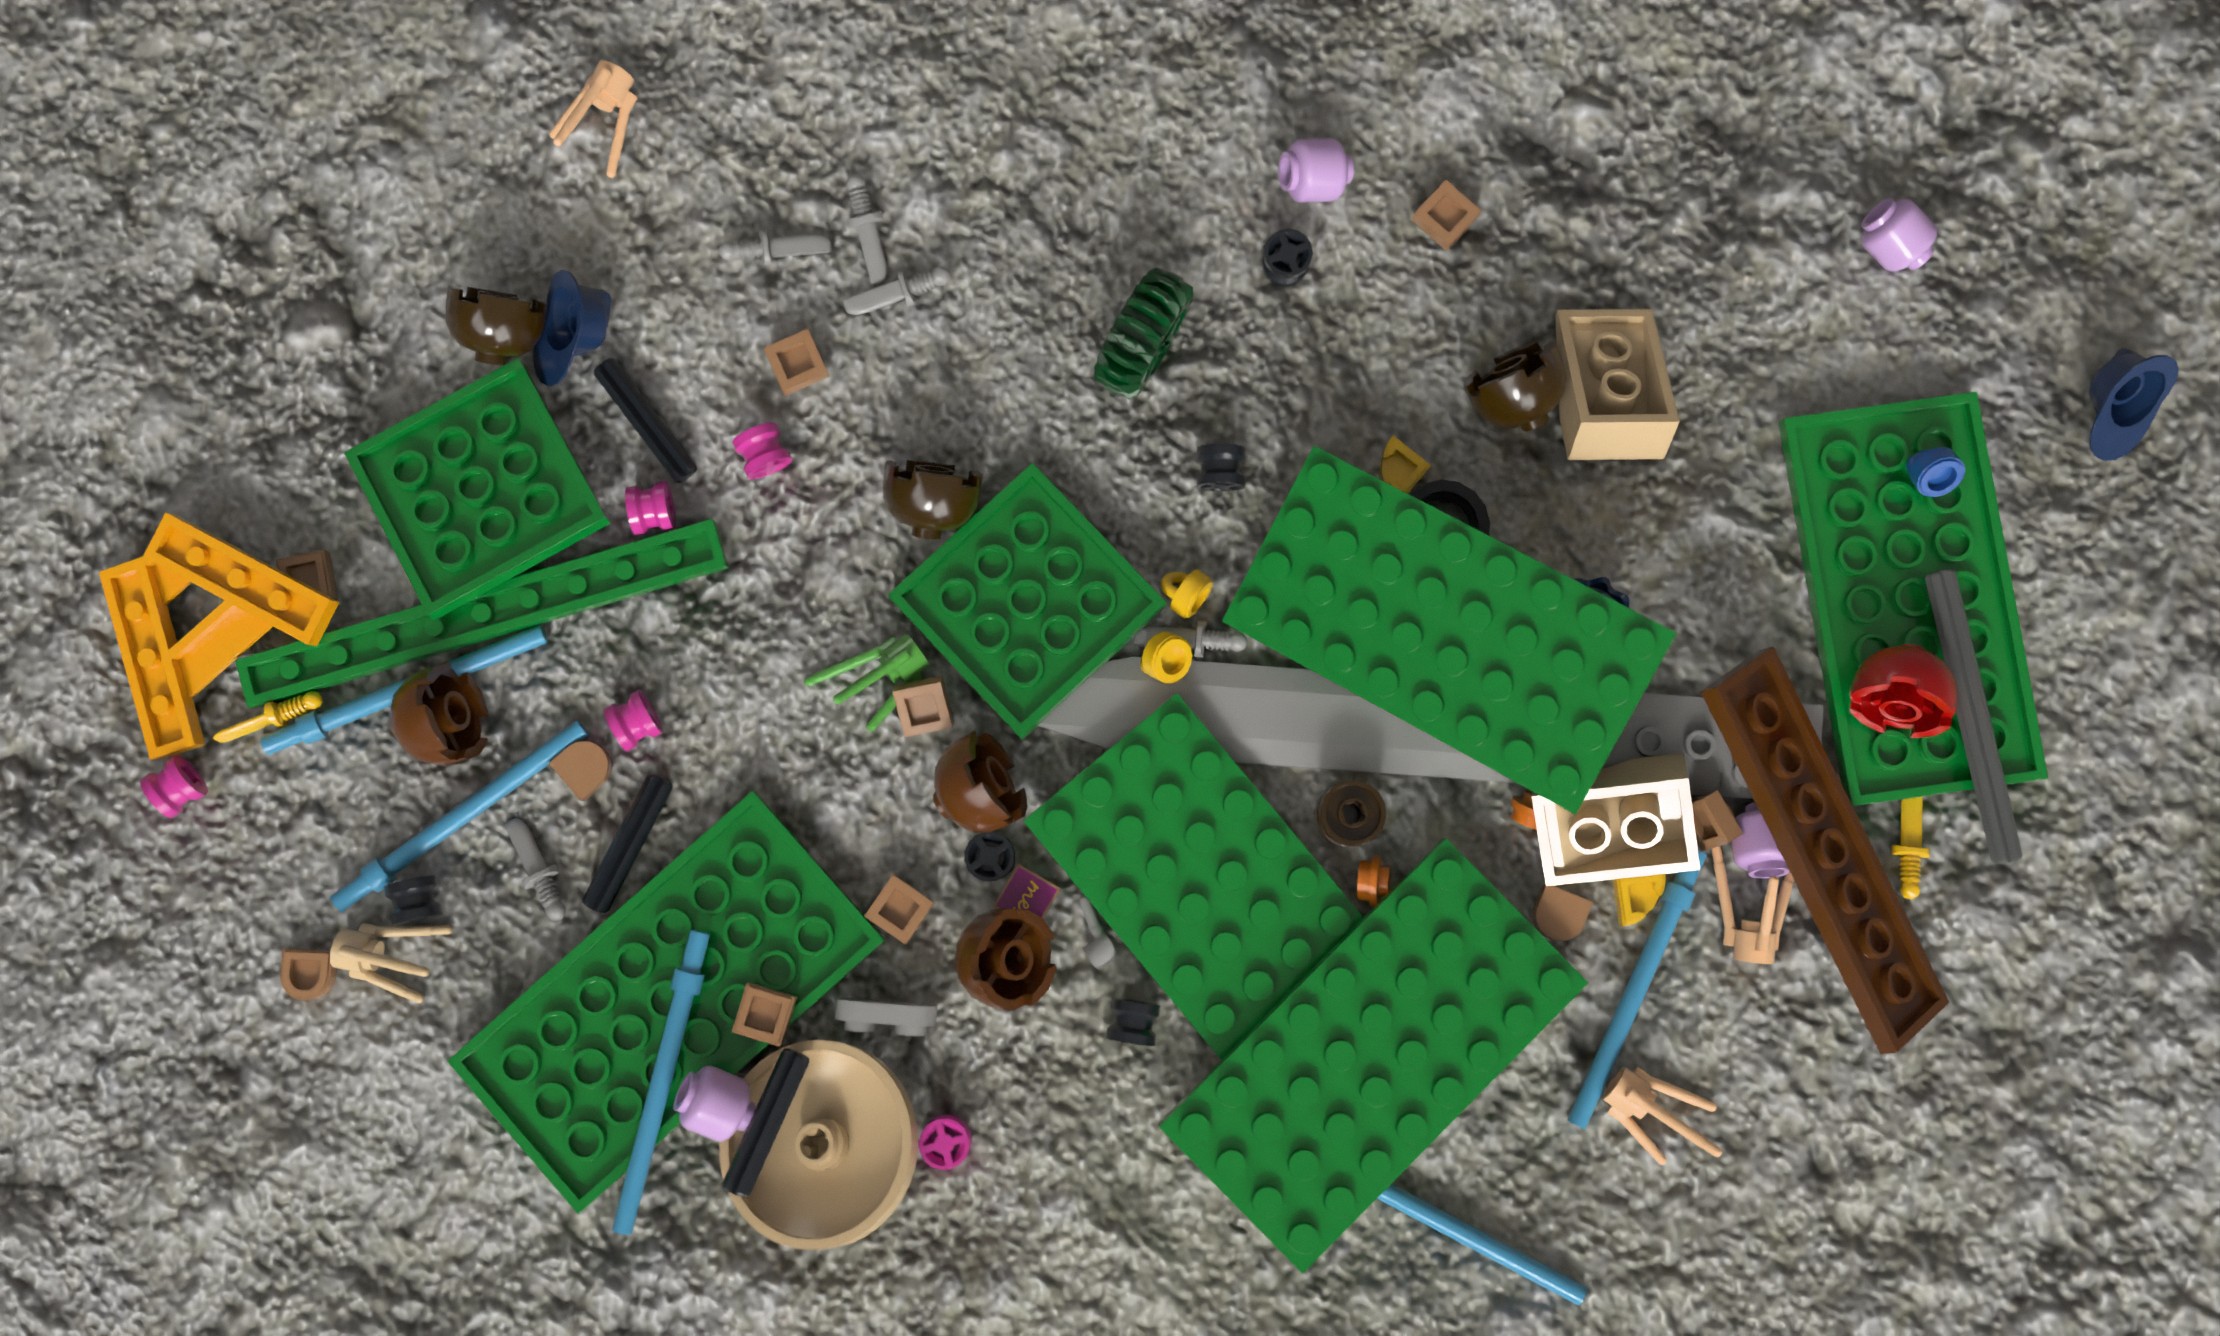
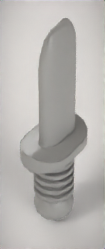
M853 174L847 179V188L850 191L849 197H851L850 201L852 202V209L855 211V218L847 219L849 229L857 227L871 285H876L885 281L887 274L886 261L876 222L883 221L884 219L882 211L872 213L873 210L870 208L871 203L869 194H867L868 190L865 189L864 178L859 174Z
M769 229L759 230L760 240L756 238L755 241L753 239H750V241L745 239L744 242L743 240L741 242H738V240L736 242L726 241L719 247V255L725 260H732L734 258L740 260L741 257L743 259L745 257L750 259V257L755 258V256L760 258L762 256L763 266L773 265L772 258L832 252L831 241L824 235L806 234L770 238Z
M940 266L935 268L934 271L928 270V273L925 271L923 274L919 273V276L914 275V278L911 276L910 279H908L905 270L896 273L897 281L845 299L843 301L845 311L851 315H860L905 299L907 307L916 304L914 294L919 295V292L922 294L923 291L932 290V287L936 289L938 285H946L951 278L950 271L946 267Z
M1197 621L1196 629L1146 626L1134 636V644L1146 645L1154 635L1160 632H1172L1189 642L1191 648L1194 649V657H1203L1205 647L1206 649L1211 647V650H1214V648L1219 650L1221 648V650L1226 649V651H1229V649L1242 651L1246 648L1248 640L1240 632L1233 634L1230 631H1227V633L1222 631L1221 633V631L1216 632V630H1213L1211 632V630H1208L1206 632L1207 621Z
M514 818L504 823L528 875L527 878L522 880L525 890L534 887L537 890L536 892L539 895V899H541L543 907L546 908L549 919L554 921L561 920L566 914V906L561 902L560 893L557 892L558 889L553 879H551L560 873L556 864L549 867L546 866L531 831L522 820Z

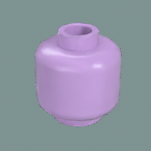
M1334 138L1298 139L1280 157L1278 167L1279 182L1282 189L1288 191L1290 197L1296 202H1332L1339 199L1345 190L1346 184L1351 183L1354 175L1353 160L1350 155H1346L1342 144Z
M1888 198L1875 206L1862 221L1861 226L1864 230L1861 235V243L1887 271H1899L1907 267L1910 270H1915L1927 262L1934 253V249L1931 246L1936 239L1937 228L1934 222L1911 199L1895 201L1893 198Z
M1755 803L1746 805V812L1735 817L1743 834L1731 841L1734 863L1741 869L1747 870L1748 875L1753 878L1764 879L1771 876L1780 877L1788 874L1790 871L1776 846L1759 808Z
M708 1065L701 1068L697 1073L689 1072L677 1092L674 1110L679 1112L680 1124L687 1130L715 1141L723 1142L729 1139L736 1130L743 1132L748 1127L755 1111V1103L749 1101L750 1086L745 1079Z

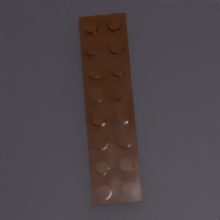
M1774 646L1759 650L1703 689L1701 694L1880 1054L1898 1053L1949 1001Z

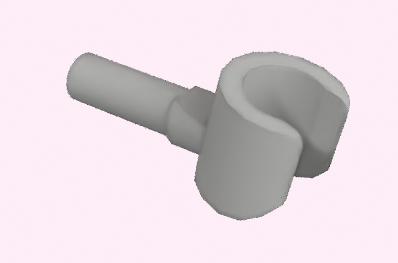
M1085 897L1079 901L1089 930L1095 940L1082 949L1092 964L1100 970L1115 959L1116 949L1106 935L1103 926H1101L1095 907Z

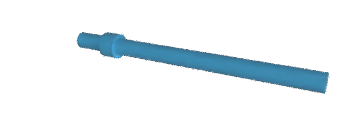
M538 625L448 661V663H451L450 668L458 676L464 673L471 674L548 643V638L543 627ZM406 679L322 713L318 710H313L295 718L294 724L260 737L261 746L267 755H271L303 741L309 745L328 737V731L390 707L394 693Z
M579 720L575 721L382 859L378 856L360 868L361 875L330 896L333 905L340 912H343L371 891L380 892L383 890L385 885L391 884L396 880L395 874L544 769L549 765L548 763L568 746L575 742L583 741L590 736L586 728Z
M1698 851L1700 870L1677 872L1673 883L1669 881L1666 883L1664 892L1659 899L1664 903L1567 1121L1585 1130L1682 911L1688 912L1696 895L1692 889L1707 857L1706 854Z
M690 929L681 967L674 970L670 989L674 990L612 1226V1231L619 1234L631 1235L633 1232L694 995H700L705 974L700 972L710 934L703 931Z
M1391 1184L1377 1198L1576 1305H1580L1585 1298L1586 1286L1394 1184Z

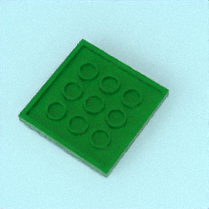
M519 358L344 452L426 614L434 621L611 524L527 368Z
M1033 463L888 594V597L1021 740L1032 732L1167 606L1166 601Z

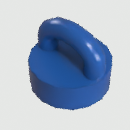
M1946 447L1920 451L1912 455L1907 460L1905 466L1910 475L1911 482L1923 496L1938 497L1951 492L1959 485L1965 474V466L1962 460L1952 449Z

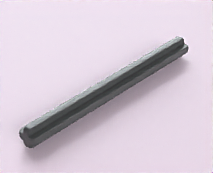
M1949 569L1936 571L1927 575L1925 581L1944 662L1950 667L1957 685L1958 703L1956 713L1990 858L1996 864L2015 862L2022 859L2023 853L1957 574L1954 570Z

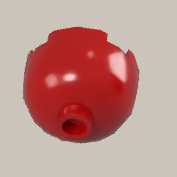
M1915 644L1889 647L1870 655L1860 665L1849 693L1851 698L1850 713L1859 722L1882 733H1885L1886 725L1912 729L1910 738L1936 736L1949 730L1958 703L1957 685L1950 667L1936 655Z

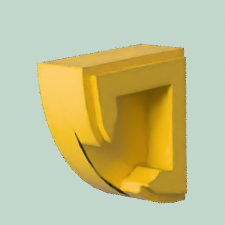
M1393 435L1384 448L1381 457V479L1408 494L1431 465Z
M1666 874L1612 879L1619 926L1635 924L1651 912L1664 892Z

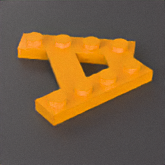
M165 512L142 557L99 572L149 759L163 760L206 745L193 697L273 626L307 645L318 646L340 603L180 516ZM191 583L224 600L177 642L167 607L168 603Z

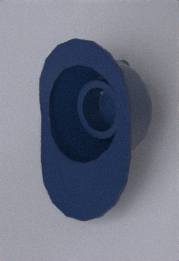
M560 270L555 273L550 282L547 295L546 323L542 336L533 350L535 374L539 381L547 386L558 384L566 376L574 356L587 354L602 345L609 322L611 295L601 289L578 285L572 273L566 270Z
M2121 348L2095 374L2089 388V396L2097 413L2090 432L2089 447L2095 457L2103 461L2116 460L2128 454L2141 441L2162 402L2177 381L2179 368L2175 359L2168 355H2154L2145 358L2131 349Z

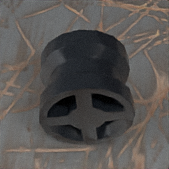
M1293 229L1279 230L1271 235L1266 242L1261 262L1263 273L1270 282L1277 286L1289 287L1296 285L1304 279L1308 273L1313 255L1312 245L1308 238L1300 231ZM1282 261L1283 263L1288 264L1289 269L1287 266H1284L1281 263L1277 264V262Z
M1222 443L1206 444L1197 447V459L1202 463V472L1197 476L1198 489L1226 492L1245 488V476L1240 472V463L1245 460V447Z
M980 833L968 842L964 851V862L968 871L975 878L983 881H997L1005 878L1012 871L1015 864V850L1012 843L999 833Z
M435 875L407 879L384 886L385 897L392 900L393 912L390 915L391 926L418 922L443 915L441 904L434 900L433 890L437 885Z
M1112 998L1110 1008L1114 1012L1113 1024L1107 1027L1106 1039L1129 1044L1155 1046L1156 1035L1152 1031L1153 1020L1159 1016L1161 1005L1131 999Z

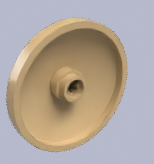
M809 1040L798 1042L771 1053L754 1066L743 1078L750 1086L749 1101L755 1103L756 1109L778 1057L784 1048L799 1051L809 1058V1065L751 1194L748 1197L736 1196L730 1192L728 1194L741 1216L760 1234L776 1243L805 1250L842 1247L856 1242L876 1230L890 1217L902 1201L910 1185L917 1161L918 1129L916 1117L910 1098L901 1081L884 1062L873 1054L859 1047L836 1041ZM746 1129L743 1132L736 1130L729 1139L719 1142V1159L723 1180Z

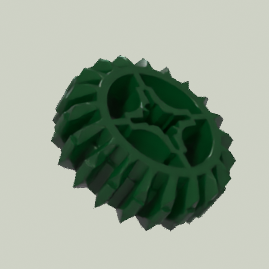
M1160 268L1148 271L1147 275L1143 276L1139 285H1136L1131 296L1127 298L1123 309L1118 314L1107 339L1102 345L1103 348L1094 366L1095 380L1105 385V389L1116 395L1121 394L1128 399L1139 395L1146 387L1148 381L1152 379L1184 323V318L1193 301V287L1184 282L1182 277L1171 271L1166 272Z

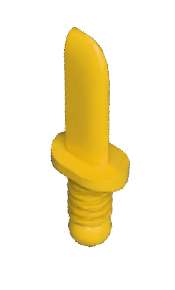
M309 691L304 696L298 695L279 704L273 701L267 702L264 705L263 714L220 730L213 736V739L220 743H225L270 725L283 728L288 725L290 719H294L304 713L306 714L309 710L320 708L323 698L320 693Z
M1923 796L1901 800V845L1891 846V854L1902 857L1900 858L1901 868H1899V871H1901L1899 876H1902L1899 878V881L1902 884L1899 890L1900 894L1907 899H1915L1920 894L1918 882L1921 881L1919 878L1921 877L1919 873L1921 872L1919 868L1921 867L1919 863L1921 859L1919 857H1930V849L1922 848Z

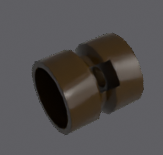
M1358 780L1343 781L1325 790L1318 798L1314 809V821L1320 835L1329 843L1340 847L1364 845L1375 839L1383 829L1386 820V807L1380 793L1370 784Z

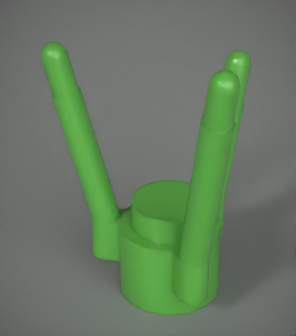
M906 633L898 640H895L892 636L877 647L805 678L804 683L806 686H812L879 658L877 660L880 664L878 667L833 697L834 703L840 704L886 674L894 684L901 679L903 680L901 684L923 680L919 672L929 666V663L912 638ZM893 694L867 723L866 729L868 731H874L896 707Z

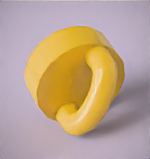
M1195 569L1189 575L1183 572H1170L1161 579L1160 584L1163 593L1172 599L1170 609L1182 618L1189 619L1198 612L1208 598L1213 587V580L1199 569ZM1173 584H1181V585L1179 586V588H1177V587H1175Z
M1160 632L1154 635L1146 644L1141 656L1140 668L1145 674L1163 683L1177 682L1187 674L1191 666L1192 648L1185 638L1172 632Z

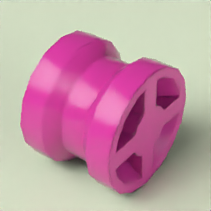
M770 422L752 427L733 439L732 444L735 451L743 455L746 461L743 469L748 479H759L769 476L792 462L793 459L789 450L783 448L779 442L781 432L776 423Z
M667 481L656 482L649 489L642 490L638 486H631L625 489L626 511L634 535L646 534L649 528L660 527L664 531L676 528L675 505Z
M641 690L631 693L627 702L621 705L611 704L603 709L612 733L627 752L636 748L640 739L646 736L655 738L663 733V727L658 715Z
M174 755L165 762L164 769L159 773L150 772L140 780L142 791L149 802L168 818H174L183 811L184 804L189 800H199L208 793L206 783L199 772L180 755Z
M944 1114L933 1118L923 1129L919 1139V1151L924 1161L931 1167L940 1170L952 1169L960 1165L966 1158L972 1143L971 1131L967 1123L958 1116Z

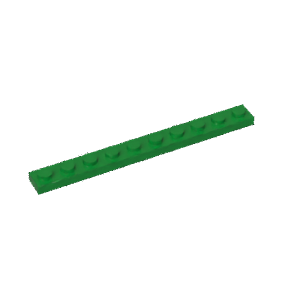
M710 519L511 578L435 621L426 614L423 606L419 605L324 633L318 646L307 645L297 641L237 659L235 663L246 705L248 708L257 709L264 707L265 703L270 701L277 703L297 697L298 695H304L309 691L328 688L729 569L717 523L715 520Z

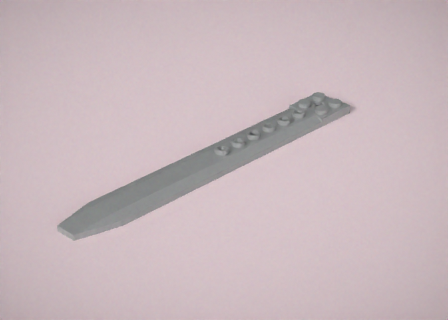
M1141 657L1111 660L1098 669L1038 725L1039 727L1109 749L1175 693H1178L1235 763L1516 783L1310 669L1192 661L1187 674L1181 680L1174 683H1163L1141 670ZM1644 693L1603 768L1636 758L1684 753L1691 796H1702L1718 790L1722 798L1754 800L1703 697ZM1802 703L1822 744L1823 705Z

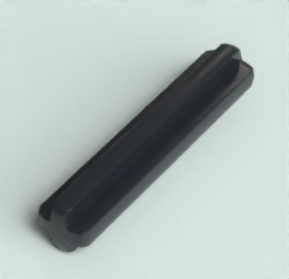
M613 358L606 359L599 364L593 371L594 376L672 479L677 483H682L693 476L697 471V466L620 364Z
M655 774L646 776L582 898V903L588 908L599 913H607L610 910L673 789V785L668 780Z
M784 1048L781 1051L756 1106L753 1117L722 1182V1187L728 1192L740 1197H748L751 1194L809 1065V1058L803 1053L789 1048Z

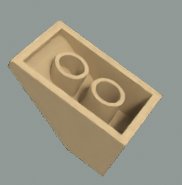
M1557 310L1555 315L1556 347L1566 375L1565 392L1559 402V411L1567 459H1664L1680 421L1653 310Z
M1684 753L1636 758L1603 768L1576 815L1532 792L1546 886L1700 870Z

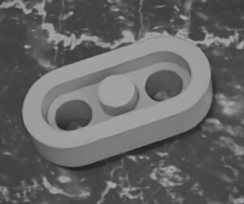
M837 998L835 1019L845 1021L844 1030L875 1032V1024L895 1025V1034L925 1036V1027L936 1026L937 1005L859 998Z

